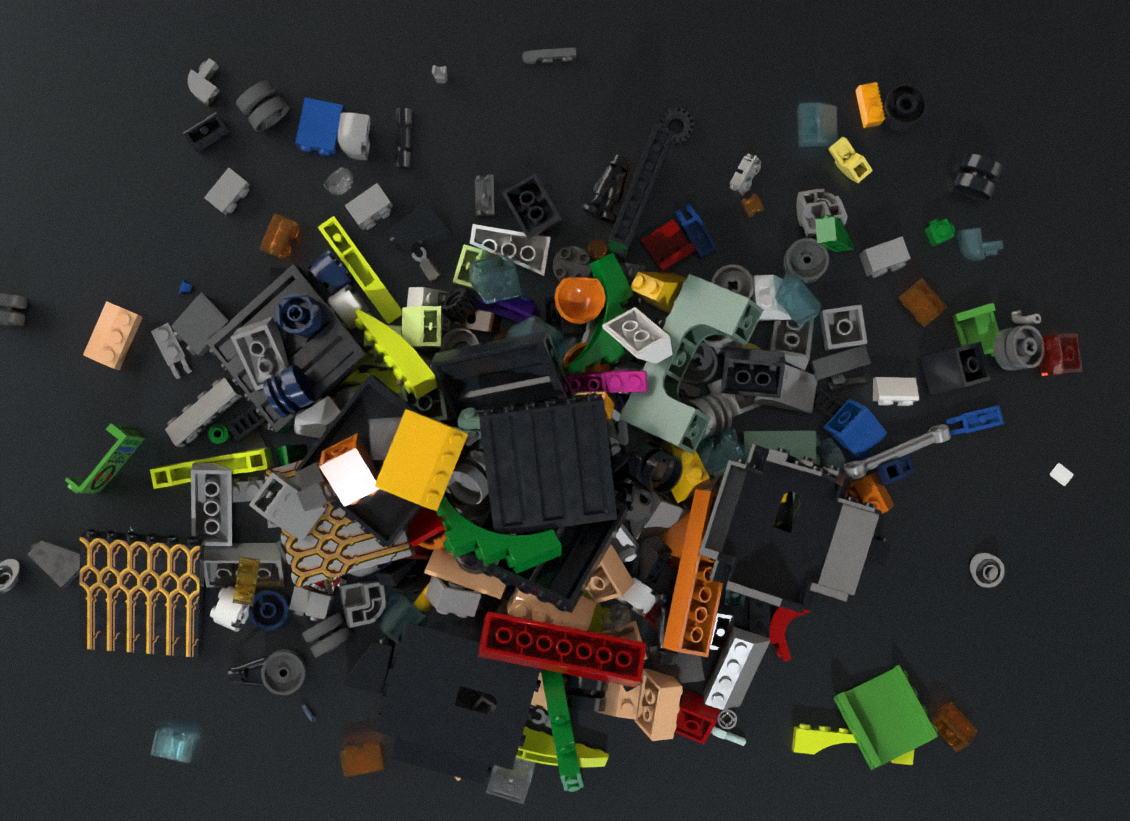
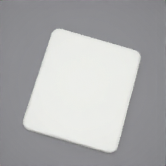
M1060 463L1050 473V476L1063 486H1066L1074 475Z

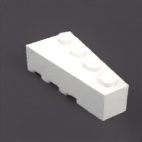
M473 224L470 244L545 276L551 237L536 235L528 240L523 232Z

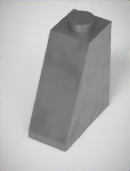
M37 540L30 547L31 551L27 555L60 587H66L80 573V551L49 540Z

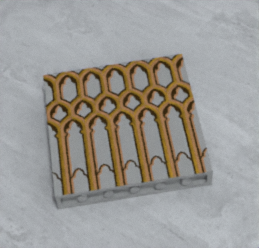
M302 460L267 470L265 480L269 478L272 472H280L301 488L295 475V469ZM330 503L324 506L326 508L325 512L303 541L281 528V540L283 545H286L288 552L286 553V559L288 564H291L293 571L291 578L297 587L416 555L414 546L409 542V528L404 531L392 547H382L375 541L376 537L371 533L369 535L360 529L361 525L356 520L354 522L349 520L344 515L345 511L341 508L333 507Z

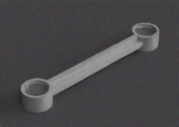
M946 424L933 426L929 429L928 433L865 460L849 462L844 466L846 476L852 477V480L862 478L871 469L932 443L945 442L951 438L949 427Z

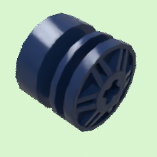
M295 364L282 370L281 376L275 374L263 381L265 395L272 408L281 417L285 418L290 413L296 412L297 405L303 408L315 401V393L309 379L302 369Z

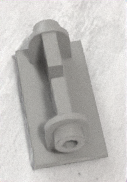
M747 154L744 156L738 166V169L743 171V173L735 172L729 183V188L733 191L738 190L742 196L750 189L753 177L760 171L762 162L757 155Z

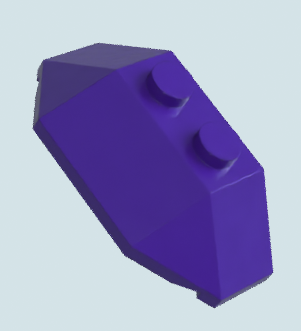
M506 289L505 292L499 290L476 300L475 307L487 312L496 313L502 318L534 332L546 330L537 305L530 298L516 297L517 293Z

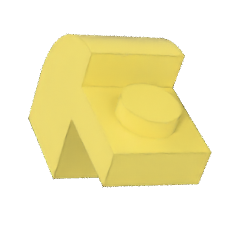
M843 136L828 149L836 160L834 163L849 179L857 183L873 171L864 156L856 153L847 138Z

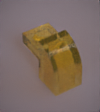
M240 557L233 603L253 606L260 559Z

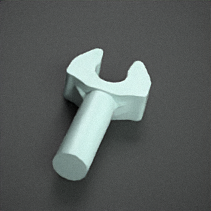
M714 726L711 731L713 735L719 738L727 739L742 746L746 744V738L730 733L718 726Z

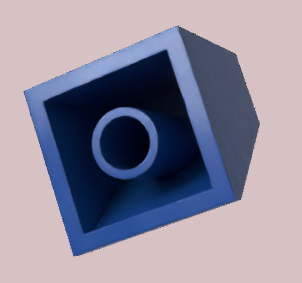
M848 399L823 427L853 458L861 461L870 455V451L881 443L883 437L887 434L867 407L851 399Z

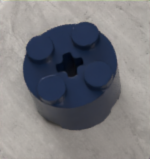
M329 250L324 252L308 267L332 295L354 279Z
M291 293L286 295L276 308L278 324L289 333L298 336H308L318 331L321 327L322 309L319 302L311 297L300 293Z
M269 589L259 592L250 602L248 609L250 620L261 629H276L284 625L290 618L291 610L289 607L291 602L280 590ZM269 606H270V607L273 606V608H274V610L272 611V613H271V612H268V613H267V611H266V609H268Z

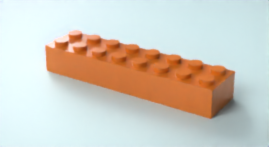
M695 489L662 648L708 657L723 583L709 579L715 560L699 555L718 493Z

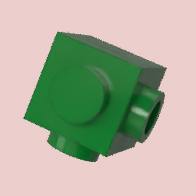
M937 218L929 222L930 226L924 229L932 247L955 236V228L951 222H948L947 218L944 220Z

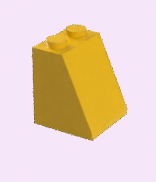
M638 272L630 287L636 295L653 307L670 314L674 300L679 296L682 284L687 278L672 272Z

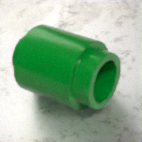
M215 424L209 429L208 436L213 443L225 444L231 439V432L226 425ZM220 430L221 436L218 438L217 432Z

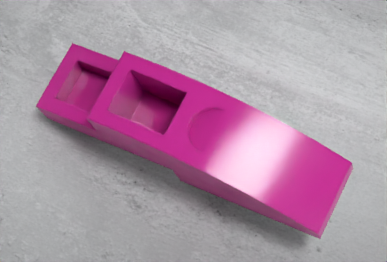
M615 370L566 375L571 390L575 393H584L585 391L587 393L589 391H594V393L596 391L598 393L600 391H605L606 393L648 391L647 370Z

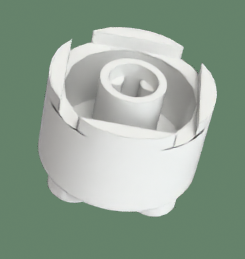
M347 284L329 297L328 302L352 330L356 327L354 321L356 319L355 310L359 309L370 316L371 313L367 312L369 309L357 292L353 294L350 291L352 287Z
M633 578L635 584L623 596L616 599L623 604L628 602L633 605L631 609L639 615H643V613L648 614L656 602V595H659V593L653 595V589L646 584H642L637 578Z
M229 586L227 589L223 587L218 595L219 601L217 606L212 608L210 617L213 618L215 623L237 632L241 629L238 627L239 624H245L249 617L250 599H253L254 596L233 586Z

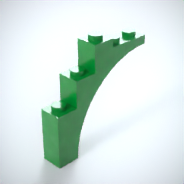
M614 253L589 264L593 277L598 279L604 288L606 300L604 308L597 316L596 326L588 345L572 363L564 367L567 375L571 373L578 375L586 371L585 367L589 364L591 367L599 363L601 366L607 363L610 366L620 361L619 357L626 354L622 345L602 327L603 324L622 315L624 311L621 306L628 303V298L634 295Z
M443 495L436 511L437 515L442 516L444 520L442 523L446 531L445 541H443L447 553L451 552L453 558L475 551L477 559H482L485 566L506 558L508 566L510 568L513 567L517 574L561 556L562 545L553 529L523 536L491 532L478 527L461 516L449 503L445 495Z
M549 670L541 671L561 782L564 791H578L584 785L562 673Z

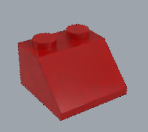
M685 689L680 698V710L677 714L675 733L704 745L717 722L720 709L706 705L703 696Z

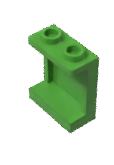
M994 303L952 316L961 346L981 342L984 355L990 353L991 357L994 356V339L999 332L993 313L996 310Z

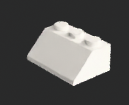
M636 307L602 325L604 330L638 359L657 364L673 355L670 336Z

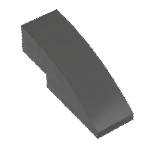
M863 345L814 360L810 364L817 381L871 364L866 346Z

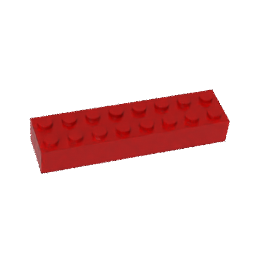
M488 611L484 617L478 657L636 688L642 679L646 643Z

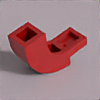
M776 606L770 616V629L767 638L770 639V645L777 643V646L774 647L777 658L781 657L782 661L791 660L785 639L786 627L792 619L811 613L810 611L804 609L803 613L779 606Z

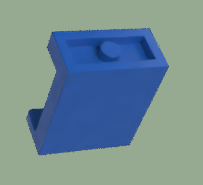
M305 97L295 142L300 147V150L306 152L317 150L319 154L330 156L331 153L336 154L340 114L345 113L343 105Z

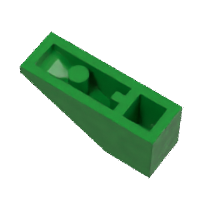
M823 215L822 219H816L818 244L834 252L854 250V245L840 219L834 217V215Z

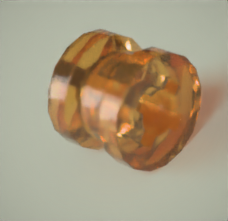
M756 193L752 194L748 199L744 198L741 200L742 206L749 218L755 212L764 210Z
M593 240L589 244L588 255L592 260L597 261L606 256L607 246L602 240Z

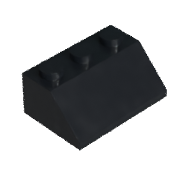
M725 347L722 364L721 393L780 398L785 370L784 352Z

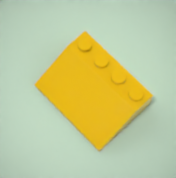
M405 409L374 486L415 504L437 511L468 434L459 428Z

